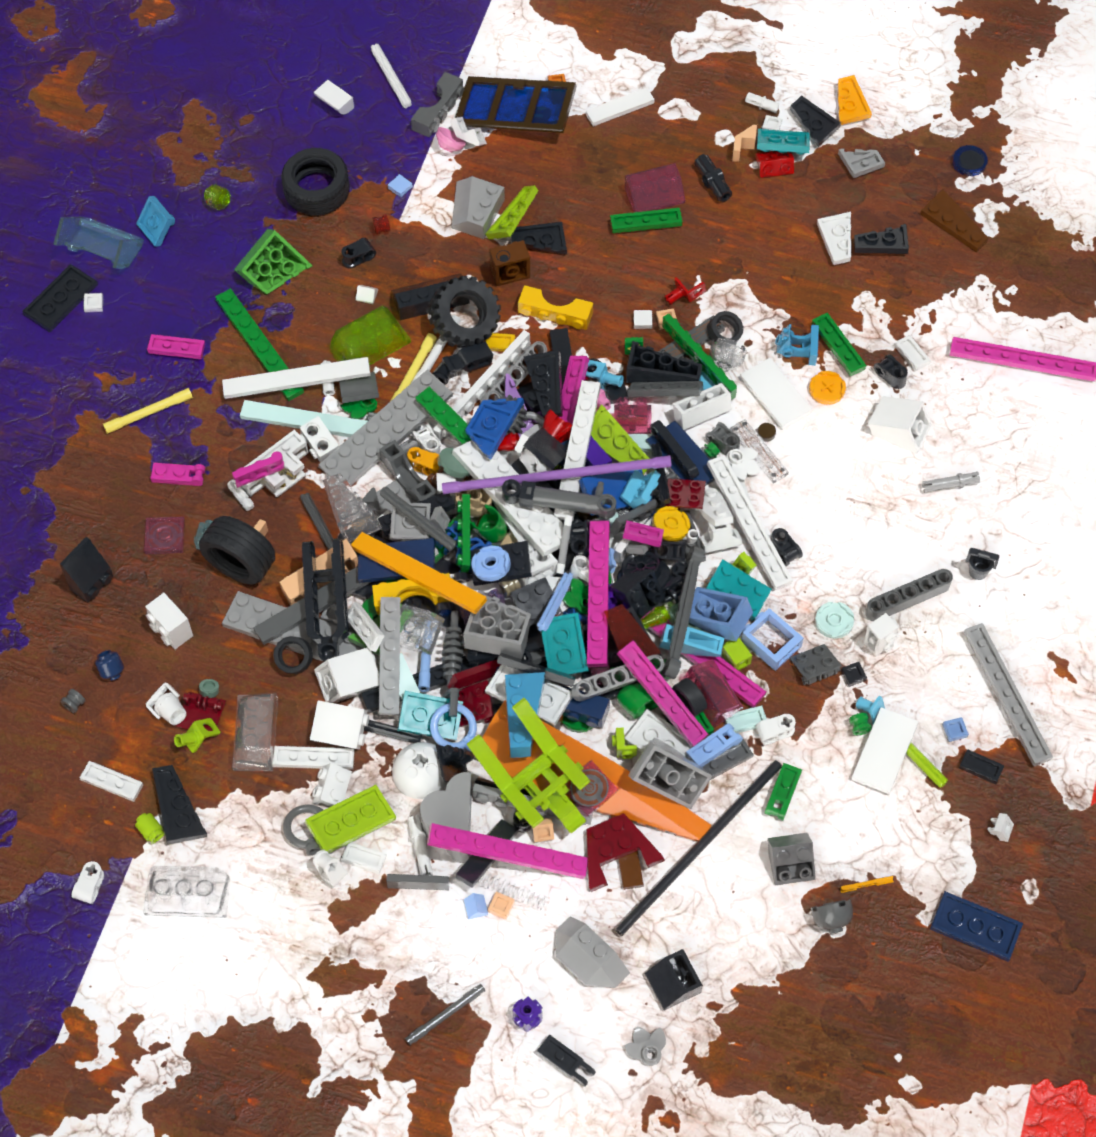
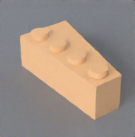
M347 539L343 540L345 574L358 567L357 555ZM333 548L316 558V570L332 569L331 554L333 553ZM303 567L280 581L281 590L290 606L305 598ZM330 582L317 583V588L320 589Z

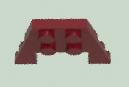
M624 813L586 829L588 878L591 892L608 886L601 866L633 852L641 850L648 868L665 861L663 855Z

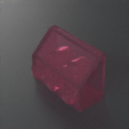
M675 163L625 175V190L634 212L659 210L685 203L682 180Z

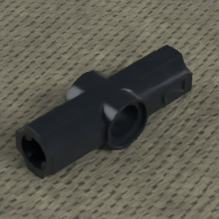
M702 154L698 156L694 164L702 175L705 187L712 190L718 201H727L732 196V191L725 182L722 170L715 167L708 155Z

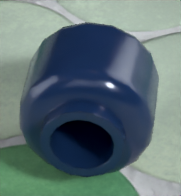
M106 650L97 655L95 666L103 679L115 680L121 676L120 673L123 671L124 665L117 652Z

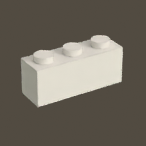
M720 383L702 391L700 396H689L673 403L674 420L685 430L732 410L731 393Z

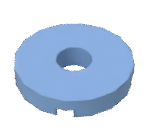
M499 546L483 547L472 558L473 572L477 578L483 581L492 582L499 580L510 570L509 554ZM489 561H496L492 566L486 565Z

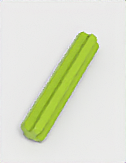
M911 742L906 754L938 787H943L948 779Z

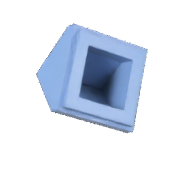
M472 893L464 899L468 919L488 915L484 895Z

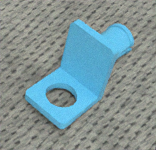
M589 360L588 367L594 365L597 369L594 372L587 371L586 376L596 378L601 384L600 389L604 390L607 384L618 387L622 386L624 380L622 375L609 373L606 363Z
M878 696L875 702L860 697L856 703L857 709L870 713L873 725L880 708H885L882 696Z

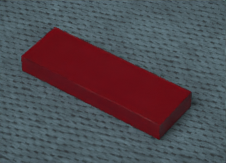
M494 660L455 673L447 687L449 689H460L492 678L497 667H500L501 664Z

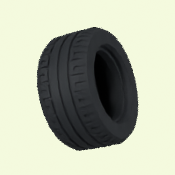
M323 148L304 149L289 158L283 167L281 179L285 199L293 209L300 213L314 216L328 214L339 208L349 195L350 184L347 166L339 155ZM314 173L327 174L334 179L329 186L316 191L306 190L298 185L303 177Z
M230 516L215 518L199 541L202 555L213 567L233 580L244 584L252 585L260 582L275 561V550L264 535L249 524Z

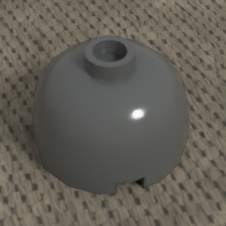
M851 899L826 903L819 907H811L812 916L817 926L823 930H830L831 934L842 932V927L849 925L853 917Z

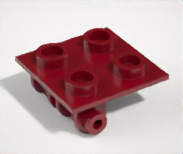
M668 478L671 503L665 506L676 507L679 511L680 508L703 509L706 481Z
M488 680L459 689L458 701H463V705L473 713L476 722L484 720V723H490L493 719L491 696L485 693V689L489 684ZM462 713L459 727L468 725V720Z
M194 692L184 693L183 701L185 703L183 708L186 711V717L176 727L188 730L194 721L211 718L217 726L226 700L214 697L209 698L208 696L203 697V695ZM203 725L207 731H213L211 726Z

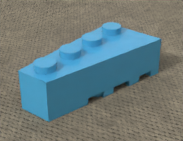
M545 672L505 675L510 758L531 757L534 739L512 707L522 698H525L536 714H539L545 684Z

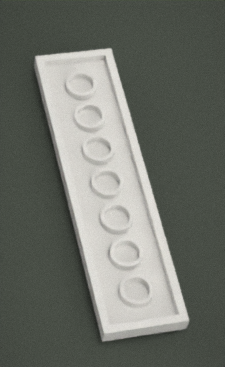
M472 440L453 449V456L475 480L519 475L498 451L495 452L490 460ZM502 486L483 489L543 557L560 549L564 524L554 516V513L548 507L533 505V508L519 506V501L516 504H508L502 498ZM515 490L507 491V493L513 494L516 492Z

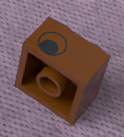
M524 240L489 249L490 271L496 287L530 278V255Z

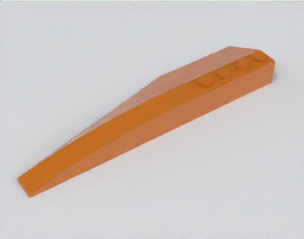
M505 700L494 715L482 738L511 778H513L543 752L534 740L531 757L510 758L507 705ZM542 721L558 746L563 745L568 750L566 754L575 764L579 762L583 766V770H598L608 781L609 790L606 798L598 805L588 807L574 800L570 789L571 780H569L565 785L570 791L565 795L572 803L577 804L579 807L595 809L596 812L610 816H618L624 813L630 820L638 822L637 824L656 827L657 830L664 832H673L677 836L697 842L711 828V824L685 806L632 780L628 776L630 771ZM555 763L550 766L558 777L564 774ZM542 774L533 780L541 792L550 785Z

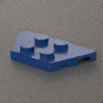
M517 398L515 401H507L506 399H498L496 401L482 400L465 429L466 434L488 459H492L524 404L523 398Z

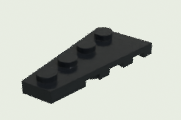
M559 350L523 356L544 419L549 410H552L557 417H562L561 353Z
M536 625L529 627L525 648L529 653L538 650L545 652L542 634ZM464 646L462 649L469 666L491 662L499 657L497 654L465 649Z
M173 765L152 768L166 843L172 844L207 837V832L203 828L189 797L186 795Z

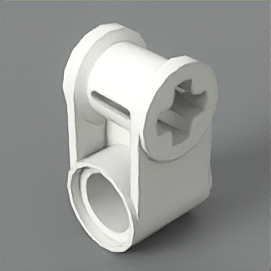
M426 424L424 428L416 432H411L413 440L417 441L420 449L440 454V441L429 424Z
M526 448L519 456L520 461L529 473L553 471Z
M783 714L760 721L756 724V728L763 745H769L791 737L795 732L796 722L792 715Z
M320 850L315 854L313 864L323 881L331 888H334L348 874L346 869L337 858H332L326 850Z
M91 861L84 865L79 879L74 885L72 898L90 904L94 903L104 879V872L97 862Z

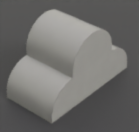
M656 738L649 741L628 774L632 780L689 809H692L713 776L679 751Z
M463 772L453 776L446 786V791H434L423 799L420 806L423 832L426 833L427 838L431 823L470 831L472 808L471 772ZM446 849L448 855L456 862L465 864L469 859V854Z

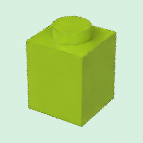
M740 638L737 641L729 640L724 644L722 657L738 671L751 664L752 654Z

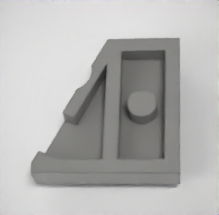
M839 149L838 155L853 178L885 166V162L877 150L864 151L862 149H855V152H844V149Z

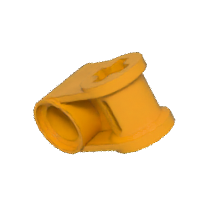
M412 447L408 450L407 457L415 471L429 476L432 473L436 475L440 470L441 466L438 465L437 461L439 454L420 449L419 447Z

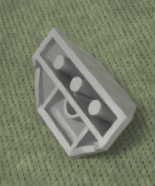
M570 916L556 930V958L585 986L616 988L630 974L617 953L586 923Z

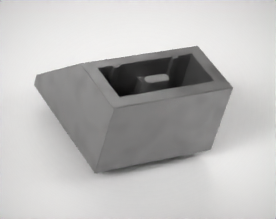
M808 833L767 838L769 860L775 886L816 880L813 842Z

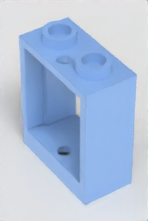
M769 608L765 612H760L751 625L747 624L744 627L741 641L776 671L802 647L804 638ZM767 621L790 639L776 654H773L752 635Z

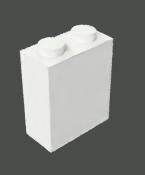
M318 701L310 740L360 749L365 743L366 735L363 732L364 727L369 723L370 716L367 714L368 710Z

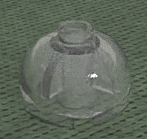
M719 338L716 342L713 340L710 347V356L713 358L714 363L721 367L724 372L739 368L745 360L747 349L743 345H741V348L736 346V341Z

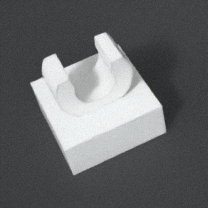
M999 813L998 818H991V822L995 827H988L987 830L990 834L997 835L1000 841L1008 842L1014 824L1007 814Z

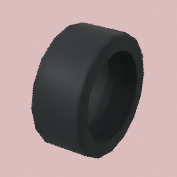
M729 311L718 312L707 326L710 340L717 346L724 348L731 347L737 343L744 331L741 319ZM718 321H726L733 327L735 333L732 338H726L718 332L716 328Z
M289 636L277 643L273 656L275 664L279 669L286 673L297 674L305 671L310 666L313 652L312 647L306 640L300 637ZM293 643L300 645L304 650L302 663L294 667L285 664L282 658L284 648Z
M684 678L673 686V691L694 717L707 709L704 695L692 680Z

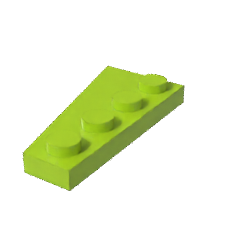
M601 404L595 413L591 436L600 447L619 462L650 459ZM642 469L643 475L648 469Z

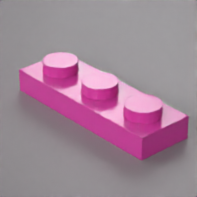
M151 334L147 350L150 354L202 359L205 340Z

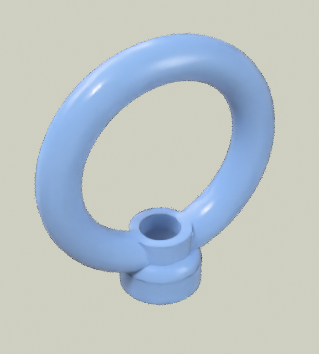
M450 703L442 705L434 712L430 721V731L433 739L441 746L451 745L452 747L465 748L470 751L467 743L475 737L477 731V723L473 713L464 705L458 704L457 711L462 713L468 720L469 731L461 741L455 743L448 742L441 737L438 731V722L444 713L449 712Z

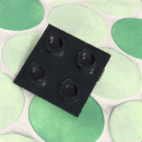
M436 745L437 758L444 782L448 783L453 776L459 773L468 772L466 764L474 759L471 751H465L462 748L452 747L451 745Z

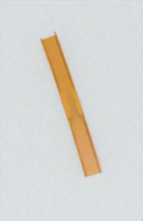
M893 876L841 886L840 891L844 893L857 890V888L893 883Z

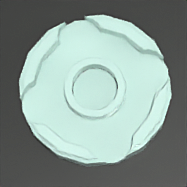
M827 602L817 611L815 618L816 627L826 637L833 639L843 638L853 628L854 614L843 603Z

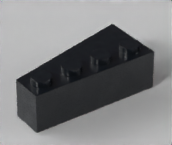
M632 341L626 373L627 383L701 381L702 364L682 357L677 359L672 357L670 353H660L654 351L653 347L647 346L645 348L640 346L638 342Z

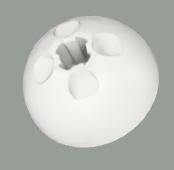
M427 742L410 744L403 748L394 760L392 767L393 781L398 790L410 798L424 799L434 791H443L448 784L443 781L441 776L440 763L437 758L436 745Z

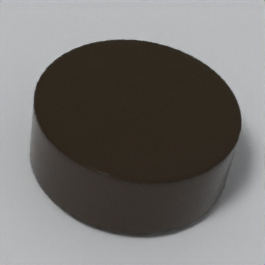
M762 423L758 427L757 436L764 442L772 441L776 436V428L771 423Z

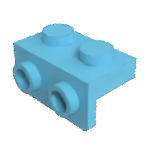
M634 470L620 498L633 509L642 504H647L651 499V492L658 486L657 481L661 474L654 470L644 476L638 470Z

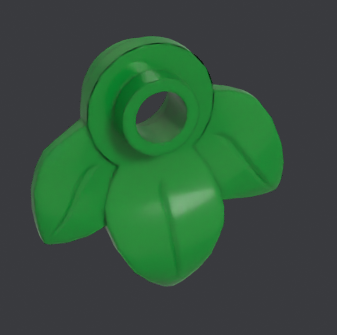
M373 398L347 402L340 406L343 411L351 413V418L359 419L367 413L375 411L378 405L376 399Z
M573 578L570 583V591L566 592L562 601L569 608H575L578 613L588 614V607L584 606L583 602L588 606L589 585L585 586L581 580Z

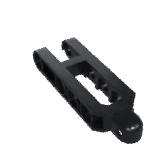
M342 538L331 539L333 543V553L331 554L332 569L316 570L314 542H302L307 635L318 644V655L323 662L339 656V645L349 635L345 558ZM335 581V591L333 593L336 597L335 615L337 616L338 629H336L332 636L323 637L320 634L317 583Z

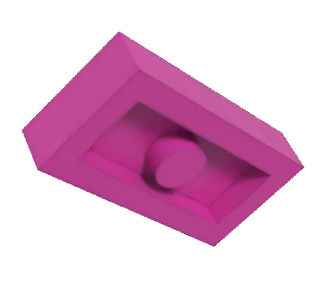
M627 520L623 538L660 547L664 529Z

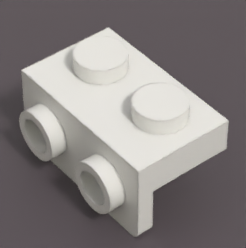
M333 763L322 767L318 772L317 777L319 781L313 790L312 796L314 799L312 803L315 805L323 803L331 807L343 801L352 771Z

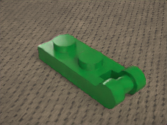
M783 763L764 814L777 816L779 820L784 821L802 769ZM774 804H781V809L774 807Z

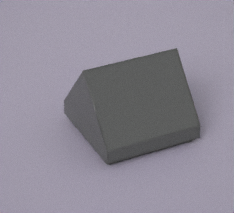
M373 487L361 500L365 511L381 510L376 489Z

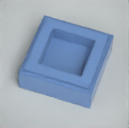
M962 717L944 721L942 724L949 742L967 738L969 735Z

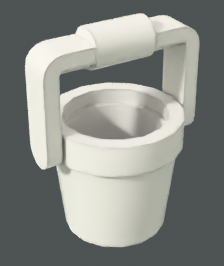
M164 683L158 688L146 703V707L156 718L160 719L163 717L171 725L181 723L186 717V711L178 699L180 694L168 683ZM167 689H169L172 692L164 694Z

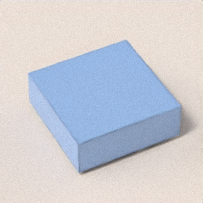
M400 174L388 184V189L399 197H402L413 187L412 183Z

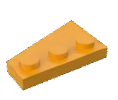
M855 75L838 79V112L841 125L868 119L872 116V112Z

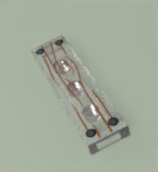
M746 419L730 427V430L739 436L740 444L743 448H752L758 452L754 460L773 484L789 474L786 467Z

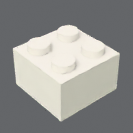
M162 593L145 606L148 613L146 617L150 621L149 626L155 633L159 632L162 635L161 639L167 646L171 645L174 649H177L193 637L188 618L165 593Z

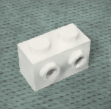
M885 613L868 625L863 643L876 657L884 651H890L894 647L899 628L896 620Z

